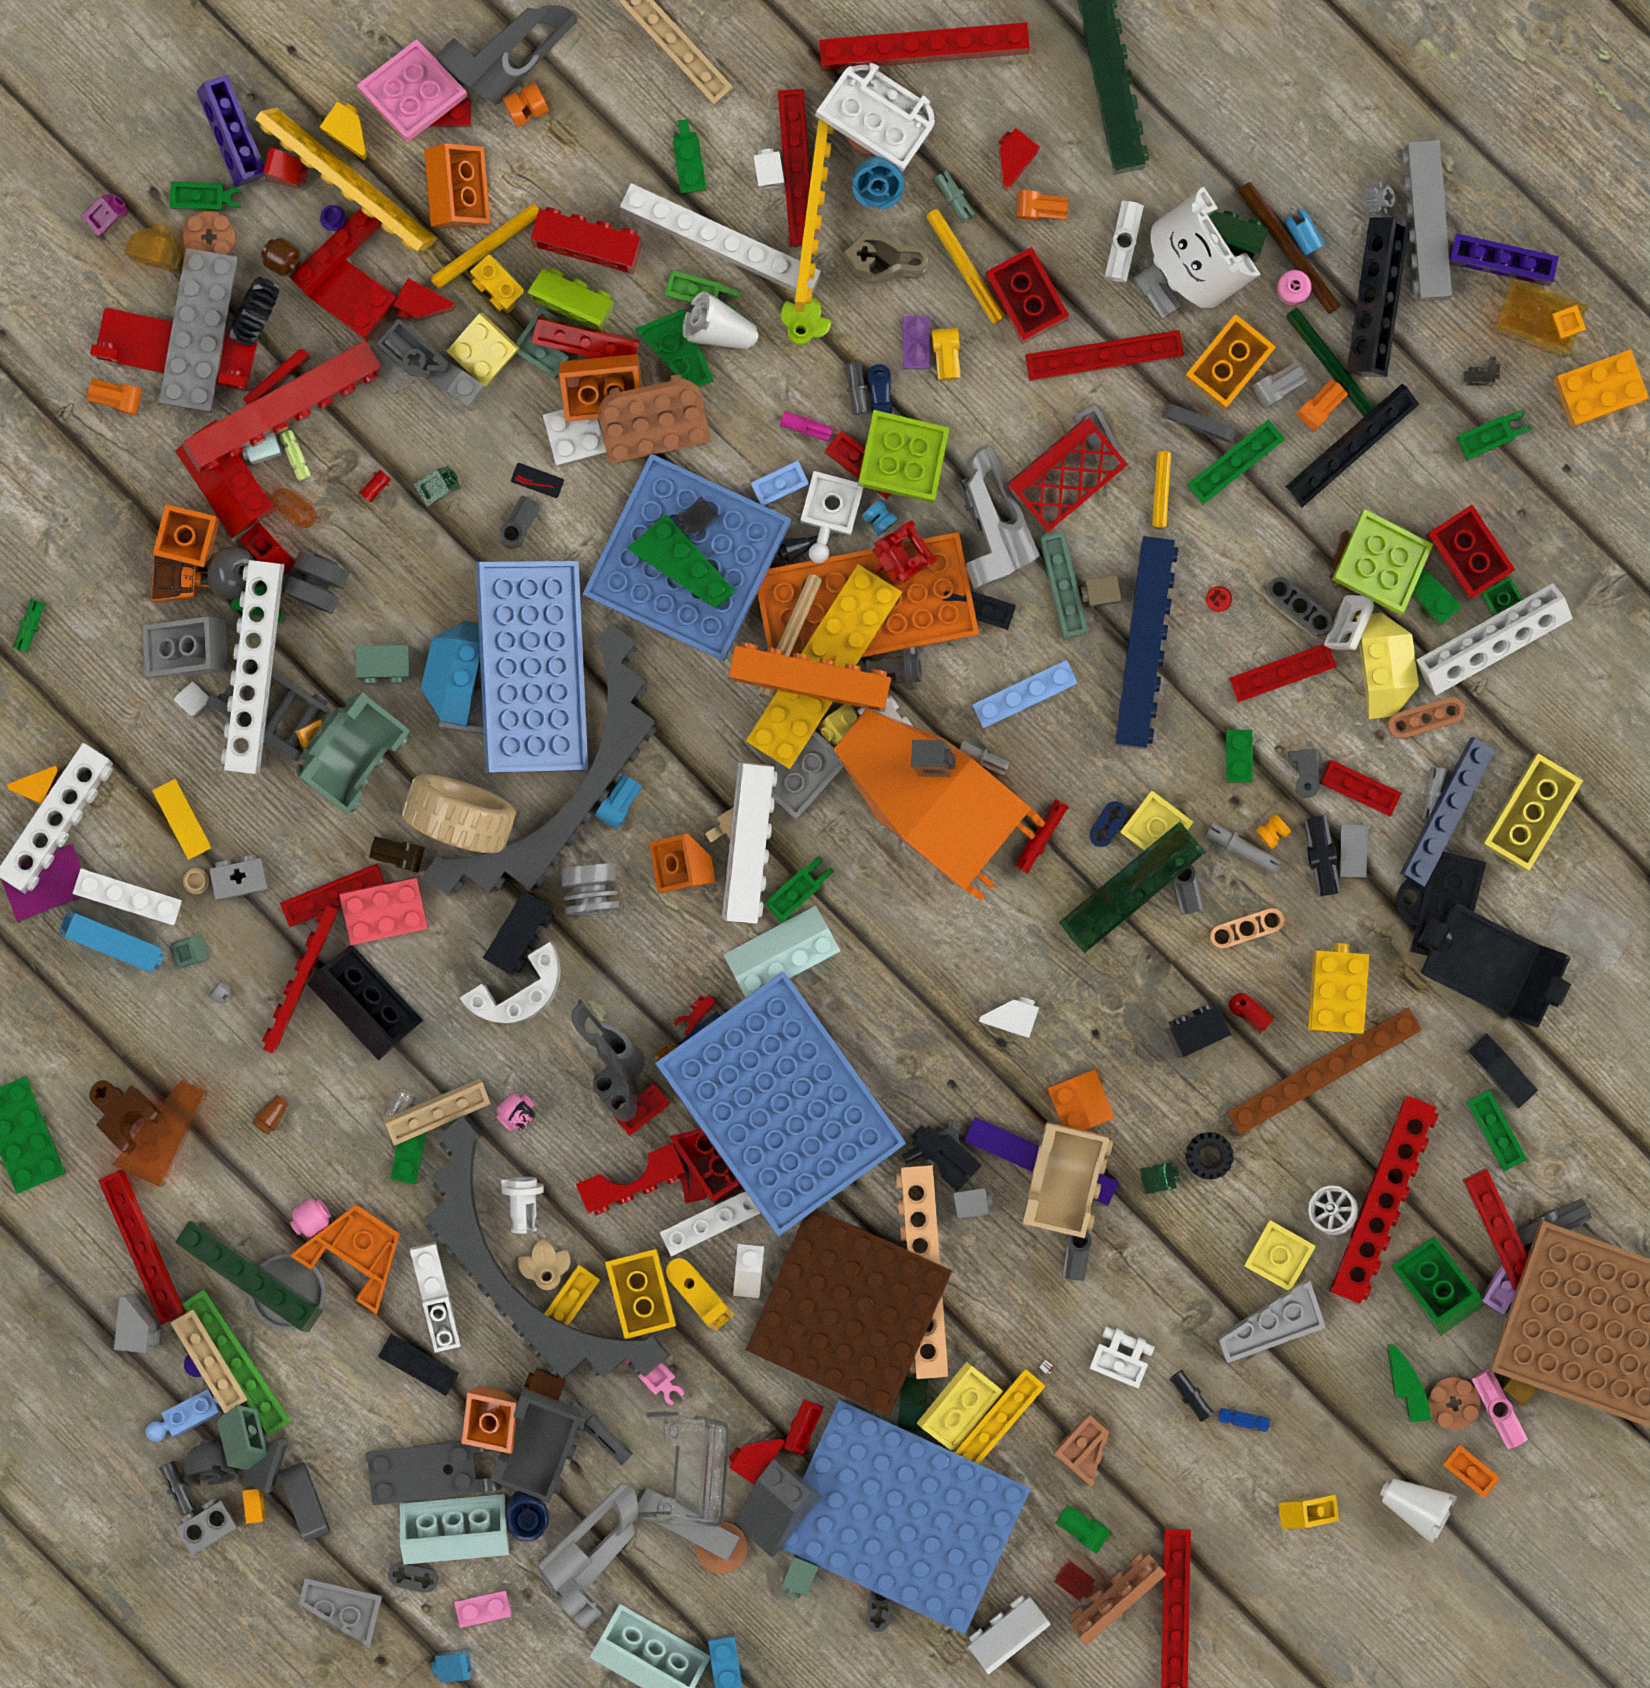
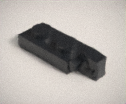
M945 591L944 596L948 595L950 592ZM971 591L976 620L1008 630L1016 605ZM952 593L949 598L942 599V601L967 602L966 593L964 596Z

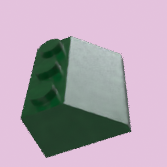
M1214 211L1208 215L1233 255L1240 256L1247 253L1252 261L1256 262L1258 260L1268 231L1267 228L1263 227L1264 224L1254 219H1249L1248 222L1238 219L1239 215L1230 211H1224V213Z

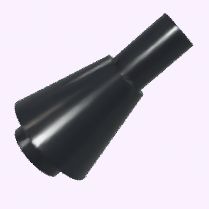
M818 535L810 538L783 539L777 551L780 559H785L788 564L809 551L813 544L817 543Z

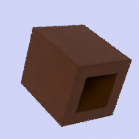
M537 1368L535 1373L529 1372L524 1387L559 1401L567 1379L560 1376L555 1377L551 1373Z

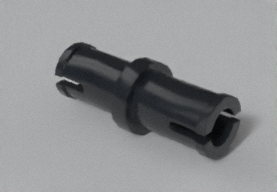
M1183 1370L1170 1377V1382L1173 1383L1182 1395V1401L1184 1404L1188 1403L1200 1422L1206 1420L1214 1413L1200 1395L1201 1390L1198 1387H1194Z

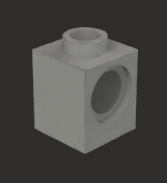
M984 1187L953 1192L957 1219L989 1214L988 1208H993L991 1192L985 1193Z

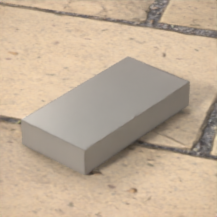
M1097 404L1073 416L1076 424L1088 416L1112 446L1120 452V448ZM1094 432L1086 439V443L1090 450L1100 451L1101 440ZM1104 444L1103 451L1111 452ZM1092 454L1096 463H1098L1100 454ZM1103 455V460L1112 455Z
M1340 825L1339 877L1366 878L1368 825Z

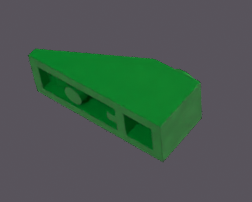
M1423 567L1411 597L1438 626H1441L1462 606Z

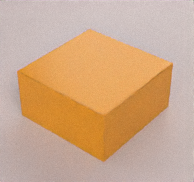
M254 1487L245 1488L242 1493L246 1524L263 1522L266 1519L263 1491Z

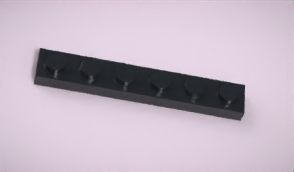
M1403 383L1285 486L1300 507L1303 508L1419 405L1408 387Z

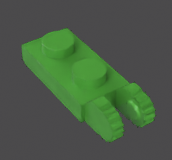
M671 270L664 296L691 303L703 291L712 294L716 298H718L719 293L731 298H739L741 292L721 286V283ZM725 303L730 308L736 311V307H734L731 304Z

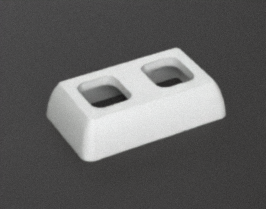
M1362 595L1345 596L1324 645L1334 650H1356L1374 609L1373 601ZM1361 611L1358 621L1352 622L1355 613ZM1352 633L1348 643H1343L1346 634Z

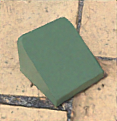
M202 935L189 937L171 944L178 969L209 960Z

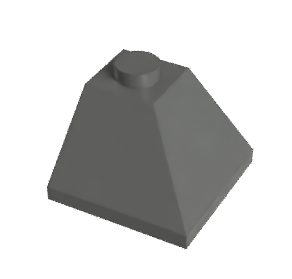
M283 1437L267 1446L268 1455L248 1471L240 1469L239 1475L243 1476L241 1482L266 1493L273 1491L289 1438Z

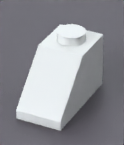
M1020 996L1019 1001L1012 1000L980 1016L978 1022L1029 1038L1039 1008L1034 1006L1035 1001Z
M738 1243L733 1296L759 1298L764 1256L763 1245Z

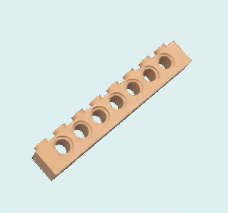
M933 1165L901 1167V1173H896L897 1189H902L903 1199H898L899 1215H904L905 1225L900 1226L901 1242L906 1241L907 1250L940 1264ZM914 1185L921 1186L924 1191L923 1197L917 1201L912 1200L908 1195L909 1189ZM914 1212H922L926 1217L925 1223L920 1227L911 1224L910 1217ZM917 1238H923L927 1241L928 1246L923 1253H917L912 1248L913 1241ZM941 1298L932 1318L933 1328L926 1332L910 1368L911 1373H916V1379L948 1377L943 1298ZM924 1344H932L935 1347L933 1357L924 1358L921 1356L920 1349Z

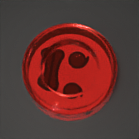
M1215 586L1206 595V605L1213 612H1224L1232 603V595L1227 588Z

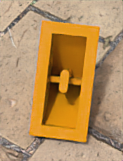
M55 765L6 785L9 790L42 804L56 784L61 770L60 767Z

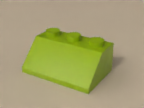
M542 268L528 291L530 300L589 328L603 331L615 306L614 301L610 300L612 296L599 289L595 293L587 289L588 285L578 279H573L571 282L563 278L564 274L554 268H550L549 271Z

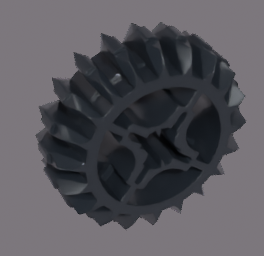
M258 277L253 281L236 312L229 330V337L235 340L236 343L250 347L257 341L278 298V285L262 277Z

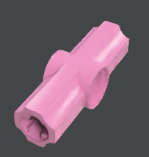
M1488 1369L1472 1377L1471 1380L1486 1408L1487 1414L1491 1417L1507 1450L1528 1440L1513 1411L1512 1404L1507 1400L1494 1372ZM1498 1402H1503L1506 1406V1411L1501 1416H1495L1493 1413V1407Z

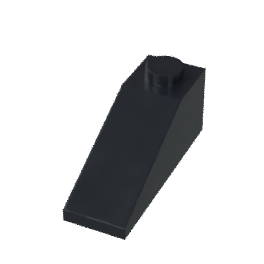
M1487 1033L1480 1035L1464 1051L1518 1109L1538 1091Z

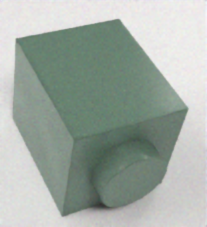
M794 1555L782 1583V1587L786 1588L785 1593L800 1598L801 1594L807 1596L818 1565Z

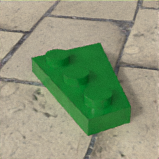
M684 309L635 328L636 332L674 375H681V379L691 381L698 385L699 388L714 382L698 343H691L683 336V323L686 315Z

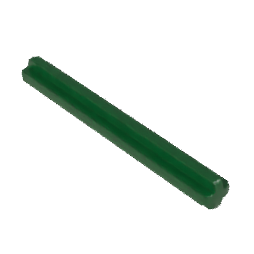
M1295 308L1290 311L1286 316L1288 321L1334 380L1348 393V398L1362 416L1365 417L1375 408L1300 310Z

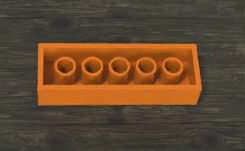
M742 642L741 647L735 646L729 673L730 681L885 712L891 684V677H887V672L871 669V673L862 672L860 666L845 664V668L835 666V661L822 658L819 659V663L809 661V656L794 653L793 657L784 656L782 650L768 648L767 652L757 650V645Z

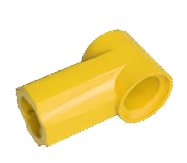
M958 327L932 330L933 352L936 353L938 381L960 379Z

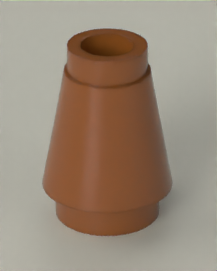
M276 1095L254 1115L255 1119L252 1121V1124L263 1133L269 1135L271 1131H275L289 1104Z

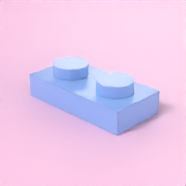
M798 461L751 483L760 504L763 506H767L809 485Z

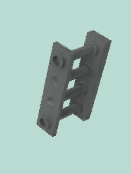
M250 659L246 663L248 673L251 672L254 666L258 668L255 660ZM272 671L270 689L277 680L289 688V690L265 725L264 741L296 762L302 753L296 750L299 746L297 744L299 738L295 731L310 724L320 709L328 714L330 712V709L326 707L328 701L316 693L311 697ZM229 684L223 695L220 694L218 698L211 694L206 703L230 718L231 712L227 711L229 696H233L234 686ZM300 695L311 704L288 738L285 737L282 741L275 736L277 732L275 729L296 697ZM243 712L240 715V723L245 727L249 726L252 721L251 715L248 712Z

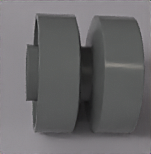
M299 551L293 568L305 576L303 579L288 576L282 593L316 609L333 614L339 598L327 589L329 586L344 589L350 572L338 567L337 562L316 553L311 555Z

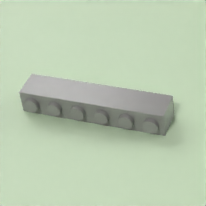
M1440 140L1408 142L1406 150H1402V164L1407 166L1408 176H1404L1405 192L1409 191L1410 202H1406L1407 218L1411 217L1412 227L1409 228L1408 240L1409 243H1413L1414 253L1410 254L1411 269L1416 271V279L1412 280L1413 295L1418 296V302L1449 300L1452 297Z

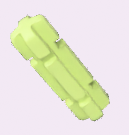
M291 430L281 433L279 436L280 440L286 446L284 449L291 466L295 468L294 473L297 479L302 481L309 478L311 474L308 466H305L306 462L299 445L295 443L294 433Z

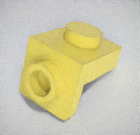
M844 704L827 716L817 728L821 736L830 745L835 746L859 718V715L851 705Z

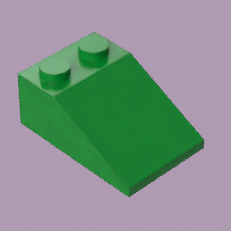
M1434 1236L1391 1266L1440 1336L1483 1307L1478 1291Z

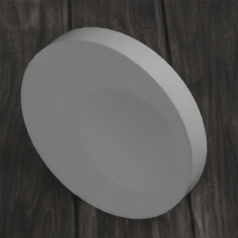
M290 1254L273 1256L260 1265L321 1309L323 1308L326 1300V1284L321 1271L316 1265L310 1270L289 1256ZM249 1295L255 1314L265 1324L279 1330L297 1329Z

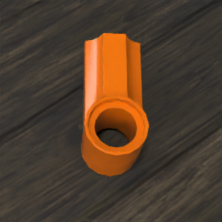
M1019 190L1015 217L1022 220H1038L1043 218L1066 221L1069 197L1041 195L1037 191Z
M92 379L88 389L87 401L113 407L114 410L122 413L137 415L143 389L126 384L116 385Z
M1331 379L1295 415L1315 432L1329 418V414L1348 393L1338 382Z

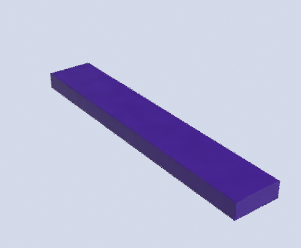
M974 1117L964 1139L965 1142L1033 1172L1039 1149L1038 1145ZM1099 1174L1097 1183L1101 1184L1098 1199L1093 1200L1108 1206L1119 1182Z

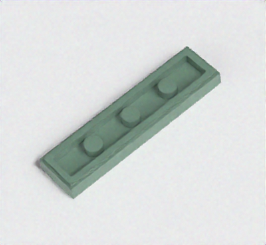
M1062 531L1039 537L1063 639L1088 634V626L1065 532Z

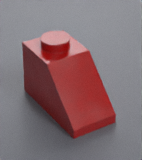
M1017 128L1012 133L1007 131L998 142L1001 145L999 148L1002 186L1006 192L1040 151V146Z
M270 147L263 173L269 182L299 189L300 183H305L308 168L305 167L300 158Z
M410 278L406 280L393 304L394 308L398 310L396 315L409 322L411 318L421 321L452 312L456 307L454 302Z
M259 522L239 539L258 561L284 564L283 576L288 574L291 568H293L295 561Z
M779 1437L747 1443L741 1449L736 1446L728 1458L732 1462L729 1468L755 1485L757 1479L772 1462L785 1440Z

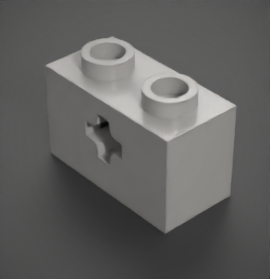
M256 855L241 857V862L231 864L230 860L216 862V868L209 869L215 900L219 901L270 890L264 859H257ZM237 870L246 875L245 878L241 879V884L233 880L232 877L237 875Z

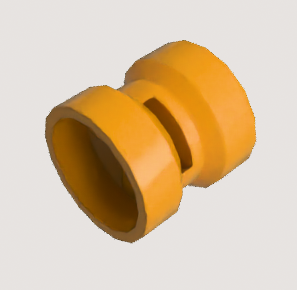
M1274 813L1268 818V823L1260 825L1255 830V833L1272 850L1278 845V840L1286 838L1291 833V830Z

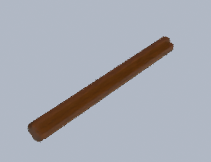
M1251 182L1243 185L1239 190L1241 195L1264 224L1265 228L1268 229V232L1295 269L1304 272L1309 277L1311 291L1328 314L1336 311L1340 307L1339 302Z

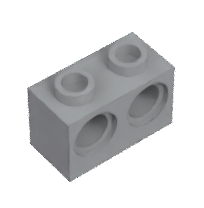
M214 1498L201 1506L204 1511L195 1516L191 1512L179 1519L181 1525L175 1529L191 1555H194L240 1526L224 1499L217 1502ZM213 1511L223 1513V1524L217 1525L212 1522L211 1514ZM190 1525H198L201 1528L202 1534L200 1538L194 1539L189 1535Z

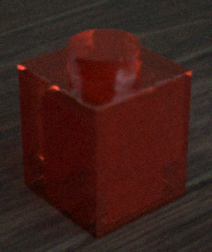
M1068 1559L1053 1579L1056 1584L1078 1601L1083 1597L1087 1599L1096 1588L1093 1585L1095 1578L1070 1559Z

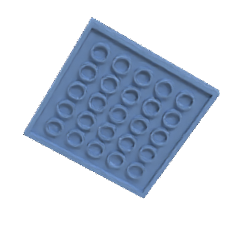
M650 454L583 595L724 662L790 527L792 519L656 455ZM667 514L736 593L716 610L630 552L627 548Z

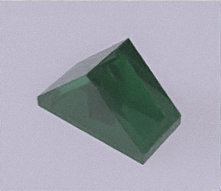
M906 1377L900 1391L898 1427L904 1430L923 1432V1429L917 1422L926 1412L928 1379Z

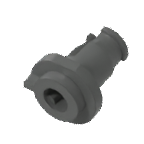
M918 647L904 648L903 656L881 658L876 661L866 660L867 673H871V669L887 672V677H891V683L906 682L908 690L916 689L917 682L922 681V666Z

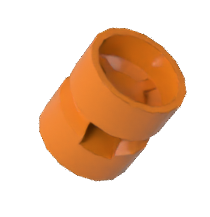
M535 81L522 87L521 93L518 94L514 91L502 98L516 128L529 123L532 116L539 118L550 112Z

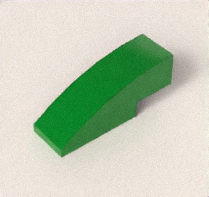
M1387 1344L1394 1397H1405L1408 1421L1414 1423L1432 1420L1425 1391L1415 1370L1394 1344Z

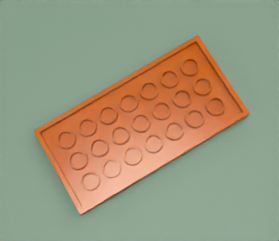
M959 532L922 539L933 556L936 555L938 561L901 585L896 579L891 580L885 569L876 573L875 569L881 563L872 549L832 556L820 564L807 561L769 569L757 593L768 648L777 649L809 574H814L822 578V582L789 657H793L794 653L801 654L858 564L902 591L898 601L861 658L901 651L904 648L921 647L978 636L979 631ZM911 541L901 543L909 558L919 555ZM945 591L950 592L948 595L944 596ZM952 593L964 596L966 593L967 602L942 601V599L949 598Z

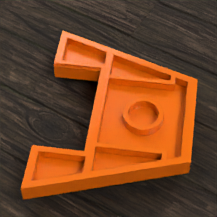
M355 1204L289 1256L312 1270L325 1249H328L370 1277L355 1300L377 1314L400 1233Z

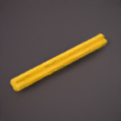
M531 204L431 276L432 283L437 289H440L534 222L538 214V207L535 204Z
M938 209L930 211L926 216L927 220L993 324L1001 321L1004 318L1002 310Z

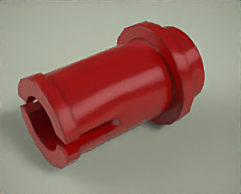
M380 469L377 473L373 472L374 476L359 491L370 503L373 502L385 486H390L388 483L391 481V478Z

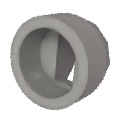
M221 980L211 991L209 997L217 1003H225L227 1000L223 998L224 994L231 997L232 991Z

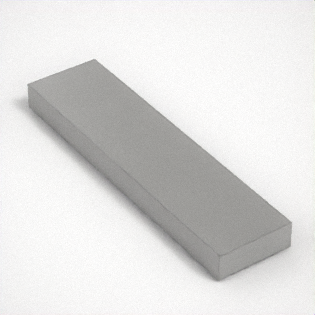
M649 1488L645 1490L638 1503L639 1514L726 1561L729 1560L740 1537Z

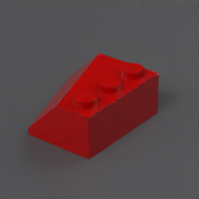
M700 1128L669 1136L712 1203L716 1205L742 1187Z

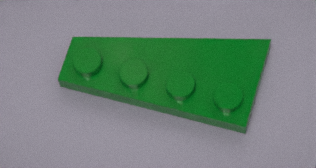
M667 514L627 548L630 552L716 610L736 593Z

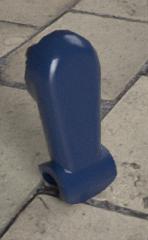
M882 364L873 365L869 369L867 376L872 398L871 413L873 410L892 414L890 370Z

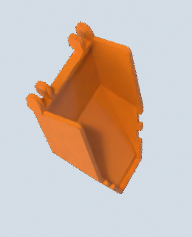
M867 708L833 748L861 796L871 809L875 819L954 885L964 889L981 901L985 896L970 883L977 876L987 887H994L995 884L980 871L1013 830L1017 827L1030 839L1035 837L1032 830L1020 823L1022 819L1027 815L1037 826L1043 827L1045 824L1042 818L974 759L944 738ZM912 740H944L956 758L955 769H951L950 777L918 776L911 767Z

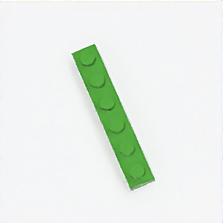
M206 1289L182 1303L187 1312L195 1311L248 1399L246 1403L250 1408L257 1409L260 1424L267 1435H272L290 1423L291 1419Z

